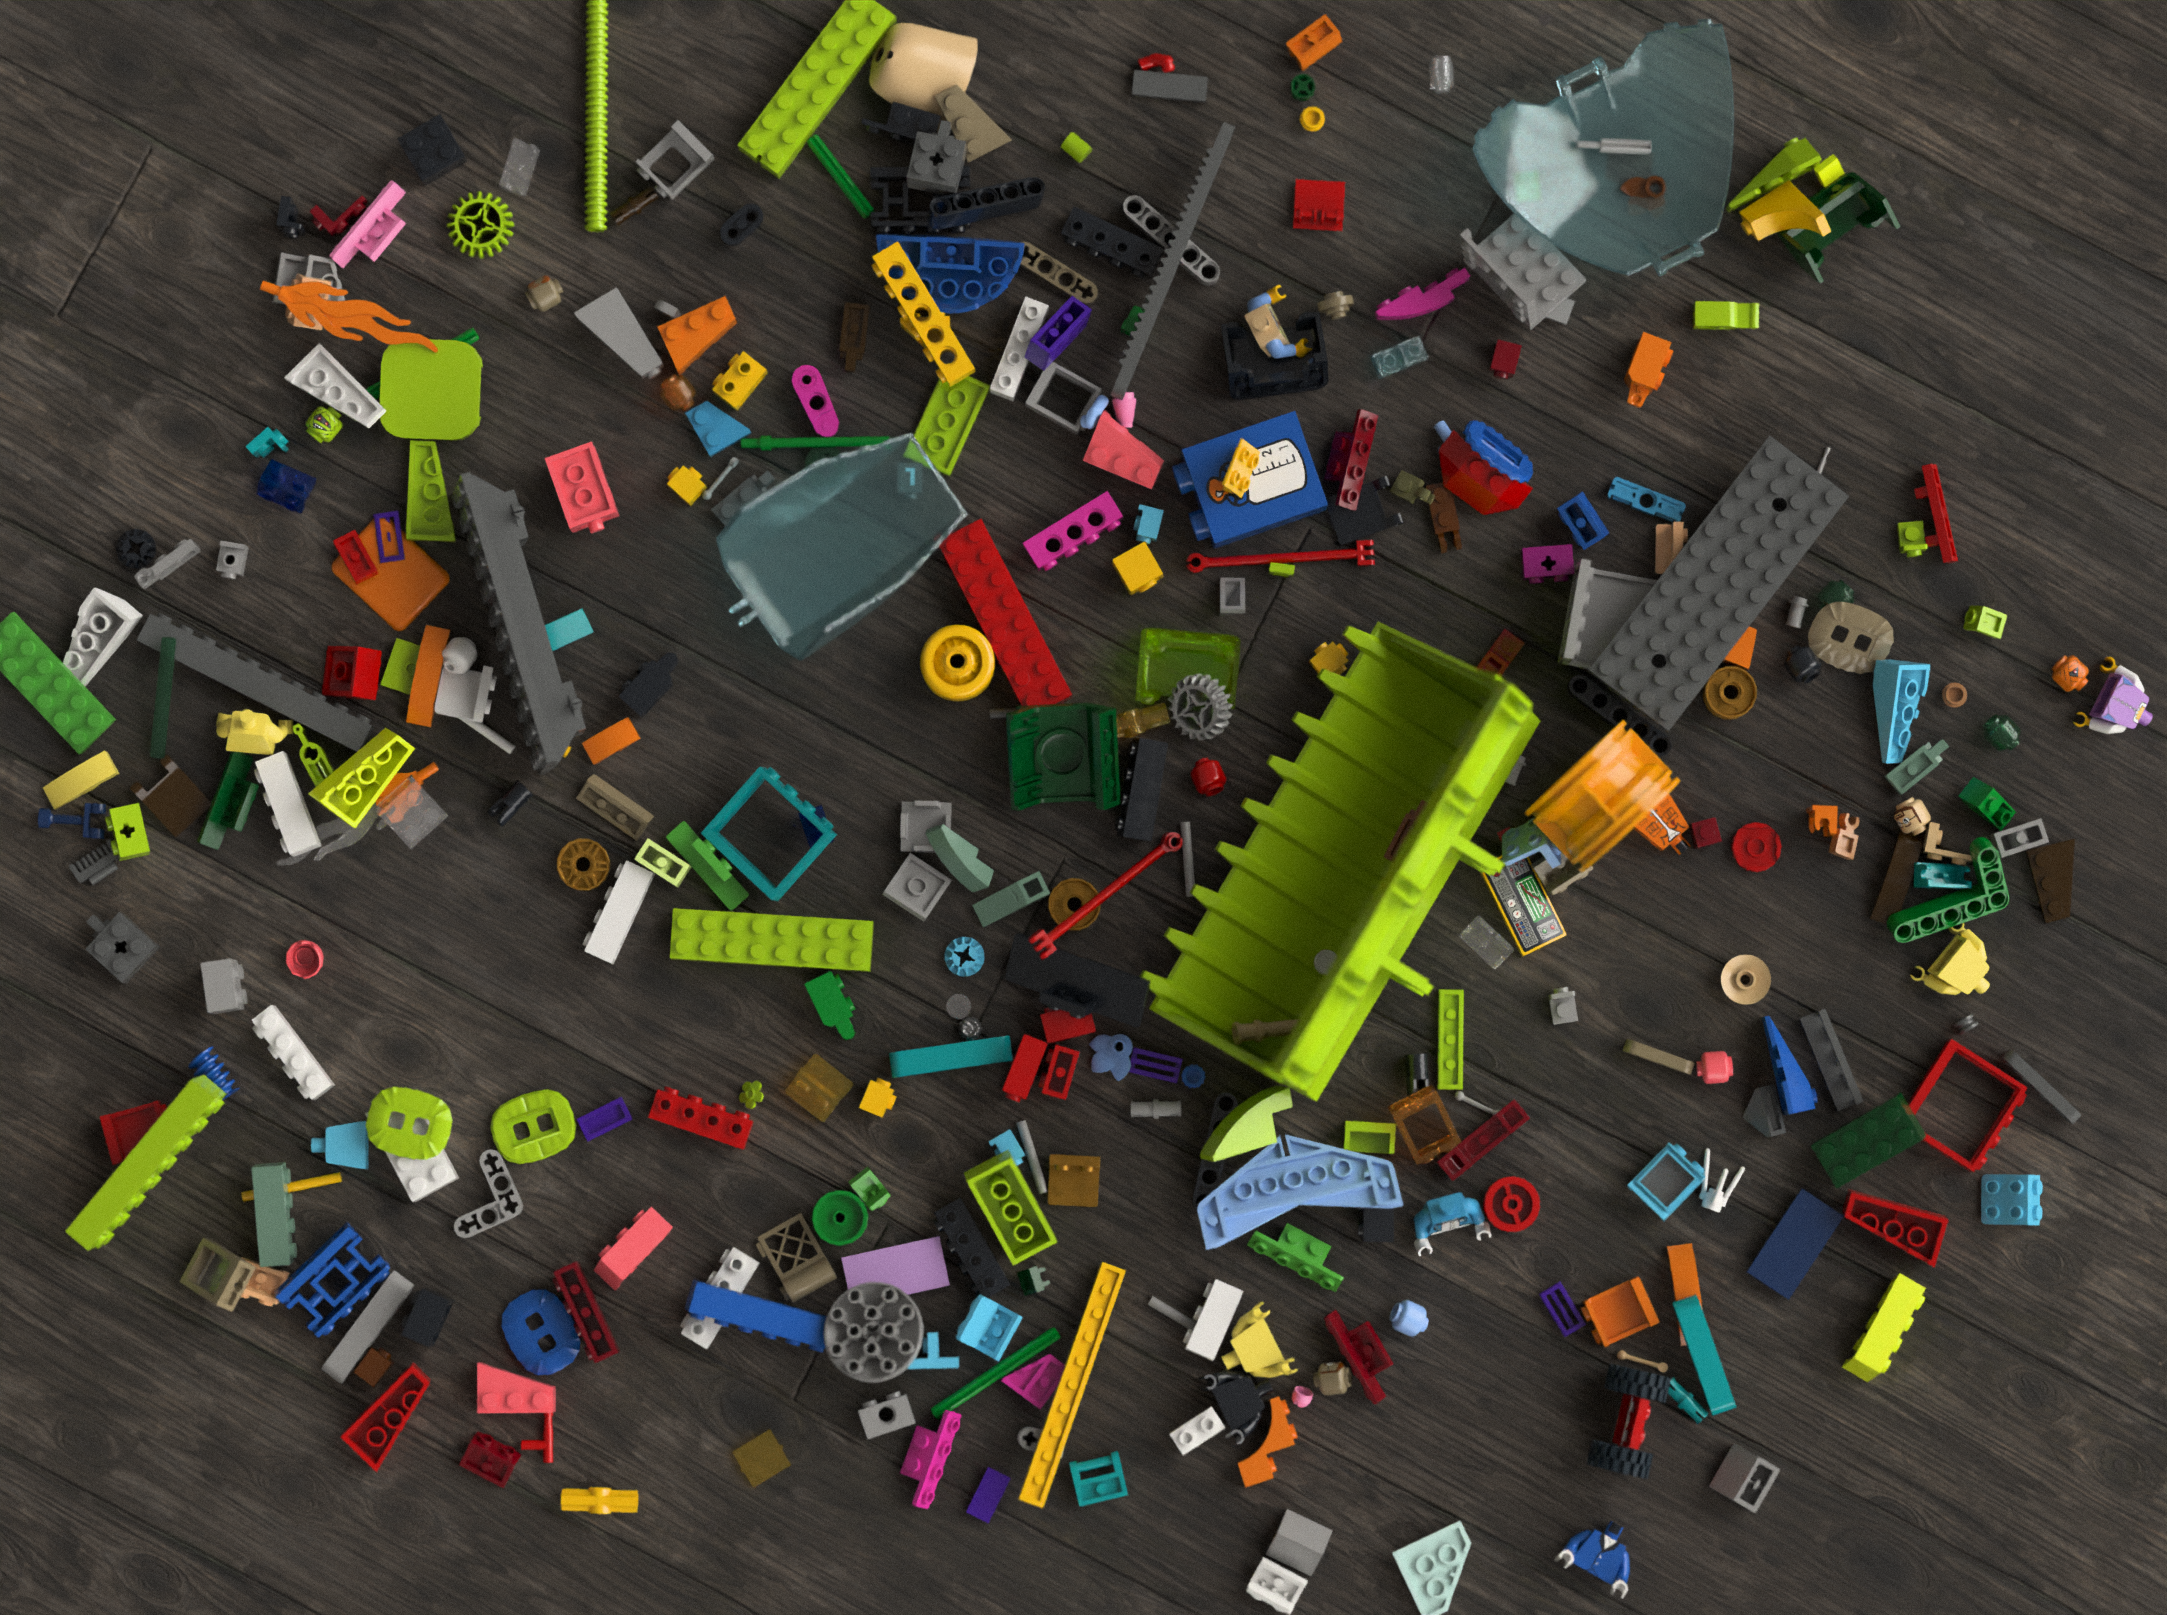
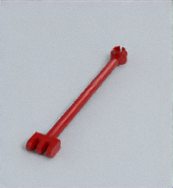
M1356 541V549L1209 558L1203 557L1199 553H1193L1187 557L1186 562H1191L1194 558H1197L1201 564L1198 567H1194L1192 564L1186 565L1191 573L1195 574L1202 572L1204 568L1342 559H1357V566L1375 565V560H1365V556H1373L1374 550H1364V546H1373L1374 541Z
M1166 832L1162 836L1158 847L1048 934L1043 929H1039L1028 938L1030 944L1040 939V942L1033 947L1036 952L1044 947L1046 948L1039 954V957L1043 960L1057 949L1052 942L1162 855L1169 851H1178L1183 843L1182 838L1179 836L1180 834ZM1172 838L1177 839L1175 846L1171 845Z

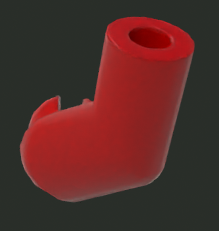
M1155 53L1138 60L1142 71L1155 66H1161L1164 73L1175 69V65L1172 62L1174 59L1164 54Z

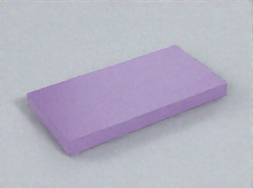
M940 1236L841 1258L848 1290L867 1282H882L891 1284L908 1295L950 1285Z

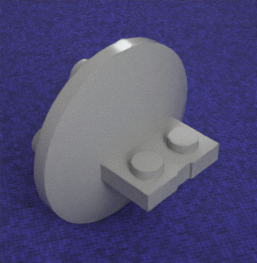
M882 1282L859 1284L844 1292L830 1308L824 1325V1343L834 1365L847 1376L867 1383L887 1381L904 1372L916 1358L923 1340L922 1317L914 1301L901 1289Z

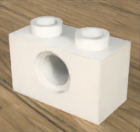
M1210 1406L1169 1434L1184 1455L1225 1429L1212 1406Z

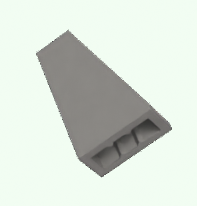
M617 287L574 312L577 319L642 379L646 377L652 379L662 372L661 368L664 365Z

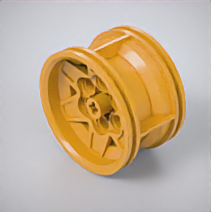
M1624 720L1619 722L1524 812L1527 816L1530 814L1535 816L1532 822L1538 826L1573 865L1577 862L1581 865L1578 868L1581 873L1587 870L1623 838L1680 782L1677 776L1674 779L1670 777L1672 771L1631 728L1627 731L1623 728L1627 724Z

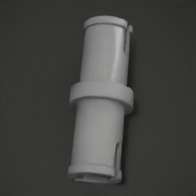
M1153 1099V1102L1131 1101V1117L1153 1116L1154 1119H1159V1116L1181 1117L1182 1115L1181 1100L1159 1101V1099Z

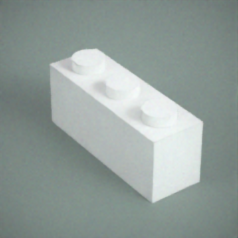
M1217 1279L1214 1280L1213 1284L1208 1282L1203 1293L1206 1301L1203 1307L1198 1305L1193 1319L1196 1320L1194 1329L1188 1328L1183 1339V1343H1186L1185 1350L1210 1361L1214 1360L1243 1294L1242 1290Z

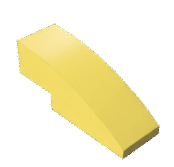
M103 751L44 786L43 790L52 807L56 810L99 787L101 783L118 775L119 772L109 753Z

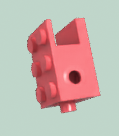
M592 442L545 458L569 529L573 533L588 527L590 533L599 532L605 529L603 522L619 517L611 489Z

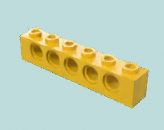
M897 241L872 256L874 264L871 266L878 278L883 276L887 282V285L884 286L886 292L891 299L896 297L900 304L897 307L900 315L904 320L907 318L913 325L910 331L916 341L922 340L926 347L922 351L928 361L936 363L939 369L935 372L942 384L947 382L951 387L975 372L973 364L899 242ZM900 268L903 270V275L899 279H893L889 276L891 269ZM913 289L916 292V296L912 300H905L902 297L904 290ZM926 310L929 313V317L925 321H918L915 319L916 312ZM932 331H938L942 337L940 341L933 343L928 340V334ZM945 352H951L955 356L953 362L949 364L943 363L940 357Z

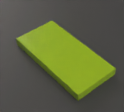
M968 376L950 387L947 382L942 384L939 379L904 456L916 462L924 463L925 466L950 477L987 396L990 385Z

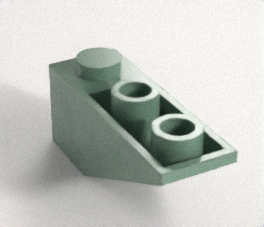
M1040 871L972 906L984 928L1049 896L1050 892Z

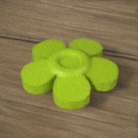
M747 1081L743 1084L742 1090L744 1092L739 1095V1100L741 1103H745L748 1109H754L756 1102L763 1100L764 1094L759 1092L762 1084L758 1081L752 1083Z

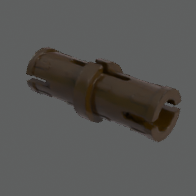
M651 185L632 198L630 196L627 198L628 201L610 212L612 218H616L615 222L618 226L637 213L639 215L642 213L641 210L659 199L656 192L653 193L654 189Z

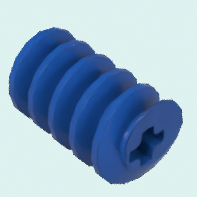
M212 1046L194 1057L188 1067L189 1069L198 1068L194 1073V1077L205 1075L226 1093V1096L222 1099L224 1100L237 1092L240 1087L231 1088L235 1079H225L230 1072L229 1070L220 1071L224 1063H215L219 1055L209 1054L214 1048Z

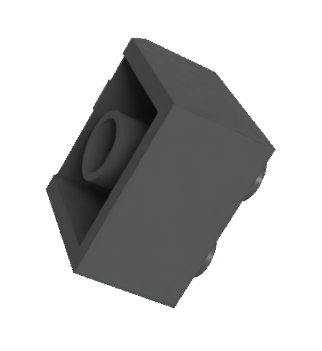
M941 120L938 133L932 132V134L917 131L907 173V188L941 195L957 193L967 148L966 141L949 136L951 122Z
M121 912L111 921L106 919L104 923L95 915H92L86 921L95 930L92 934L95 939L88 945L86 950L121 983L127 984L160 948L156 942ZM120 943H127V945L125 946L127 950L126 953L118 952L120 950Z

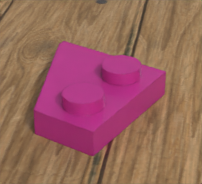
M1049 1354L1004 1377L1002 1382L1041 1409L1057 1388L1065 1365Z

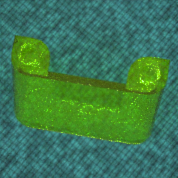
M1159 628L1143 629L1141 631L1135 701H1140L1143 704H1154L1155 701L1160 700L1161 695H1173L1171 690L1177 686L1176 683L1179 680L1184 679L1190 674L1202 673L1203 676L1206 674L1211 675V680L1219 679V687L1222 685L1226 686L1223 692L1224 694L1231 695L1227 702L1233 704L1230 709H1235L1240 638L1227 634Z

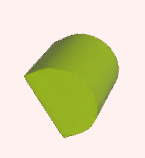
M1071 132L1061 145V148L1079 163L1092 151V147L1074 132Z

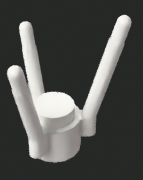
M1706 1148L1703 1165L1705 1180L1702 1182L1699 1199L1703 1200L1702 1207L1720 1212L1722 1206H1726L1727 1200L1745 1168L1742 1166L1725 1194L1721 1190L1728 1173L1727 1168L1723 1170L1717 1188H1709L1707 1192L1710 1149Z

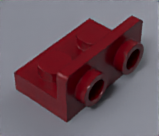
M477 1432L470 1441L459 1465L504 1488L521 1457V1453L509 1445H504L494 1440L488 1434Z

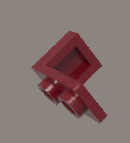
M363 195L360 196L334 222L315 205L309 211L313 216L311 221L320 231L325 228L332 236L336 233L340 235L348 228V222L354 216L358 218L367 209L365 205L368 204V201Z

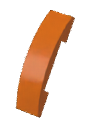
M430 625L425 626L411 688L407 723L431 727L435 700L443 666L442 651L449 642L451 632L449 629Z
M1692 1243L1667 1246L1675 1301L1696 1294L1702 1307ZM1677 1321L1680 1346H1685L1687 1344L1680 1324Z

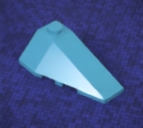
M1876 660L1873 691L1882 763H1902L1911 737L1909 730L1913 718L1917 719L1919 710L1916 708L1920 696L1925 697L1931 664L1900 660Z

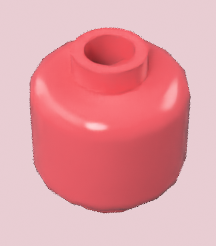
M1725 1051L1703 1053L1701 1061H1696L1697 1076H1702L1706 1084L1727 1082L1729 1076H1733L1732 1057L1727 1056Z

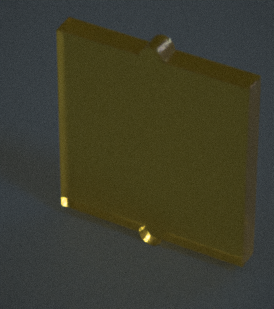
M771 1430L766 1431L732 1452L741 1466L740 1471L745 1473L753 1488L791 1465L782 1450L783 1445H779Z

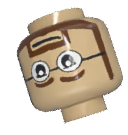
M1911 797L1895 806L1897 810L1894 812V818L1903 833L1913 832L1915 836L1928 829L1925 824L1931 820V816L1922 800H1914Z

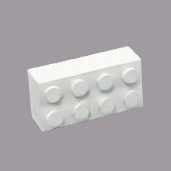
M393 1111L388 1125L395 1129H401L405 1115ZM419 1117L416 1118L413 1132L423 1136L426 1135L429 1121ZM444 1149L437 1156L426 1160L399 1157L386 1152L412 1202H417L459 1179Z

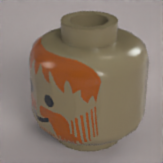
M544 275L529 283L527 286L528 291L525 294L534 310L538 308L539 311L544 312L561 302L560 293L564 291L557 279L552 281L549 276Z

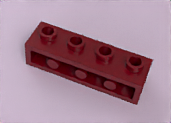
M579 1261L554 1271L555 1277L552 1280L557 1291H562L566 1300L563 1301L567 1313L569 1315L573 1314L576 1323L573 1325L579 1338L583 1336L587 1344L584 1350L589 1360L593 1359L595 1363H598L620 1353Z

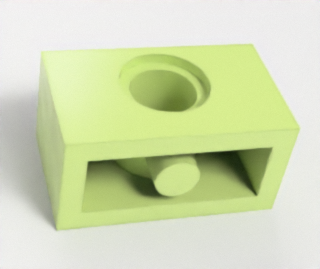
M650 839L646 840L634 858L637 862L676 887L680 886L691 869L689 864Z

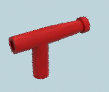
M543 1413V1440H521V1450H543V1463H553V1413Z

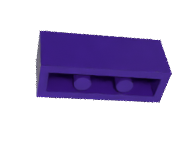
M1071 296L1030 339L1024 358L1045 371L1086 327L1092 309Z

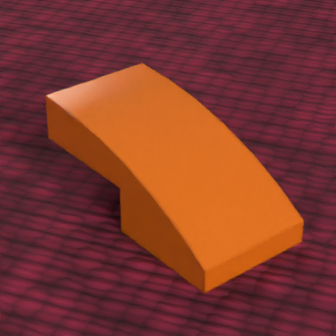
M629 717L584 741L582 745L593 765L630 746L638 741L640 737Z

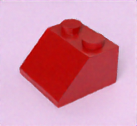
M328 646L322 695L359 700H376L382 651L358 646Z

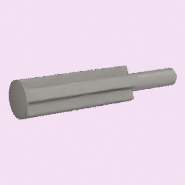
M1601 138L1600 142L1576 141L1575 143L1576 148L1599 149L1600 153L1650 155L1652 149L1651 140Z

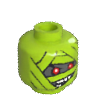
M321 406L316 408L306 421L308 428L306 432L319 443L332 441L343 427L342 422L339 420L341 414L331 406L328 409Z

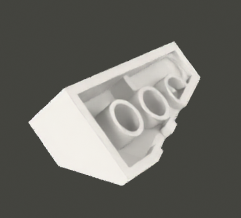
M96 587L93 588L79 608V618L76 628L73 629L71 635L73 638L69 651L66 652L63 664L84 686L91 681L129 636L143 616L124 599Z

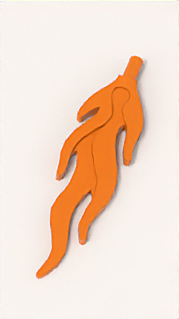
M264 280L261 284L260 290L278 296V299L285 303L292 314L309 327H314L315 322L309 317L308 313L328 332L340 338L362 341L363 337L361 335L342 329V327H352L371 334L385 344L419 343L435 353L438 352V348L421 334L398 332L378 324L372 317H379L397 326L409 325L411 321L399 319L374 302L357 299L333 301L324 299L319 295L344 296L348 294L347 290L338 289L317 281L303 282L290 286L282 285V287Z

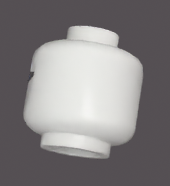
M465 637L453 638L442 651L444 668L448 672L456 674L467 672L478 656L475 644Z

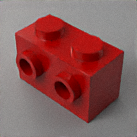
M1056 1045L1054 1050L1049 1049L1045 1062L1050 1064L1048 1073H1042L1038 1086L1043 1088L1042 1094L1066 1100L1080 1054L1079 1051Z

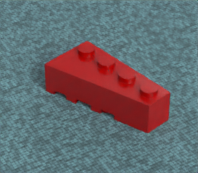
M1848 1189L1842 1210L1844 1217L1935 1268L1948 1223L1946 1216Z

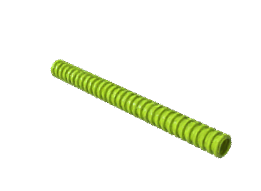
M588 0V3H586L588 8L586 11L588 16L586 18V23H588V26H586L588 31L586 34L588 39L586 41V46H588V49H586L588 54L586 57L588 62L586 69H588V72L585 73V76L588 79H586L585 83L588 87L585 88V91L588 94L585 96V99L588 102L585 103V106L588 110L585 111V114L588 117L585 119V122L588 125L585 126V129L588 130V133L585 134V137L588 140L585 141V145L588 148L585 149V153H588V156L585 157V160L588 163L585 164L587 169L585 172V176H587V179H585L587 187H585L587 192L585 195V199H587V202H585L587 210H585L587 215L585 218V222H587L585 229L590 232H603L607 229L605 222H607L605 217L607 214V210H605V207H607L605 199H607L605 194L607 191V187H605V184H607L605 176H607L605 171L607 168V164H605V161H607L605 156L607 153L605 148L607 146V141H605V138H607V133H605L607 126L605 123L608 122V119L605 118V115L608 114V111L605 110L608 106V103L605 102L608 99V96L605 95V92L608 91V88L605 87L608 84V80L605 79L608 76V73L605 72L608 68V65L605 64L608 61V57L605 56L608 53V50L605 49L608 46V42L605 41L608 38V34L605 33V31H608L606 26L608 23L606 18L608 15V11H606V8H608L607 0Z

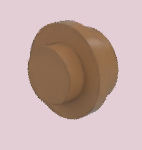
M1950 683L1944 687L1942 699L1947 706L1956 708L1965 703L1967 691L1959 683Z

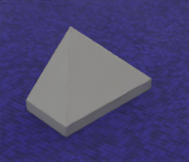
M1220 577L1219 616L1245 613V578Z

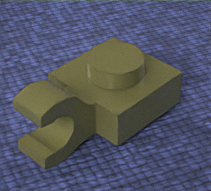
M1401 470L1390 490L1393 495L1411 504L1418 498L1431 505L1435 498L1431 491L1423 488L1425 482L1422 479Z

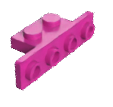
M945 1410L937 1433L921 1426L916 1427L900 1472L920 1481L912 1505L928 1509L934 1500L937 1483L942 1477L946 1458L951 1452L953 1438L960 1426L961 1414Z

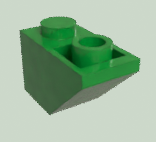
M1975 777L1969 781L1958 796L1971 810L1999 831L2003 830L2016 813L1994 788Z

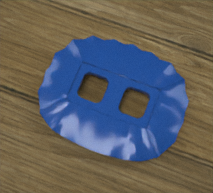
M1474 420L1467 423L1463 434L1466 436L1465 441L1471 445L1473 451L1479 452L1481 459L1488 461L1490 467L1497 468L1500 473L1507 474L1510 480H1516L1520 484L1529 482L1533 475V463L1529 461L1528 456L1524 455L1519 447L1514 446L1511 441L1504 439L1502 434L1497 433L1493 427L1486 426L1484 422Z
M531 1290L520 1295L508 1304L502 1314L501 1327L510 1349L524 1368L535 1375H551L562 1370L574 1361L580 1351V1338L573 1324L575 1323L571 1315L567 1313L565 1306L558 1297L547 1290ZM538 1312L544 1321V1325L531 1331L525 1319ZM547 1334H551L556 1342V1347L544 1353L538 1345V1340Z

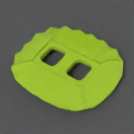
M391 1087L380 1091L372 1100L365 1126L368 1132V1139L377 1148L399 1157L426 1160L437 1156L446 1147L451 1132L452 1117L449 1107L440 1098L419 1090ZM393 1111L405 1115L401 1129H395L388 1125ZM418 1117L429 1121L428 1131L424 1136L413 1132L415 1119Z
M544 1089L522 1094L500 1105L492 1115L490 1130L498 1152L508 1162L525 1164L546 1159L566 1149L575 1138L577 1125L568 1100L557 1091ZM548 1113L551 1115L554 1127L542 1132L538 1126L537 1117ZM526 1122L530 1136L518 1140L513 1126Z

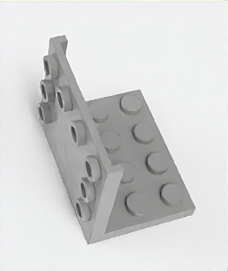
M1520 209L1478 246L1472 241L1471 231L1468 228L1460 234L1462 243L1460 246L1463 249L1462 254L1465 264L1487 283L1513 311L1515 317L1530 330L1586 282V278Z
M1581 559L1574 568L1557 664L1590 669L1658 580L1594 569L1590 567L1591 560Z

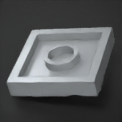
M910 853L882 895L917 918L925 921L952 880Z

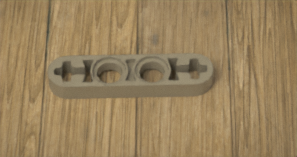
M1021 242L1025 243L1024 249H1029L1028 254L1035 258L1036 253L1040 255L1035 260L1033 267L1029 265L1032 260L1024 257L1020 264L1022 267L1068 296L1075 297L1085 305L1095 302L1098 296V289L1094 283L1032 244ZM1042 260L1049 261L1052 264L1051 271L1041 273L1038 270L1039 262ZM1068 273L1072 276L1073 282L1070 286L1064 287L1059 283L1058 279L1061 274ZM1077 280L1082 281L1079 284L1081 288L1085 290L1088 287L1092 288V298L1087 296L1086 299H1083L1082 292L1076 289L1075 293L1071 292L1076 286Z

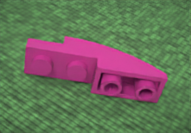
M1456 268L1446 274L1445 277L1447 279L1440 284L1435 281L1425 287L1424 290L1426 292L1424 294L1419 286L1413 289L1411 286H1408L1398 293L1400 297L1391 302L1390 299H1387L1377 306L1379 310L1376 311L1375 317L1379 320L1407 319L1442 308L1453 302L1455 297L1451 291L1468 281L1470 274L1466 268L1460 271Z

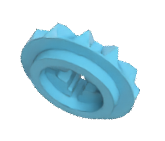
M956 938L946 948V965L952 973L958 976H971L977 973L984 963V950L980 943L973 938ZM969 946V956L975 961L966 960L960 967V957L954 952L963 953Z

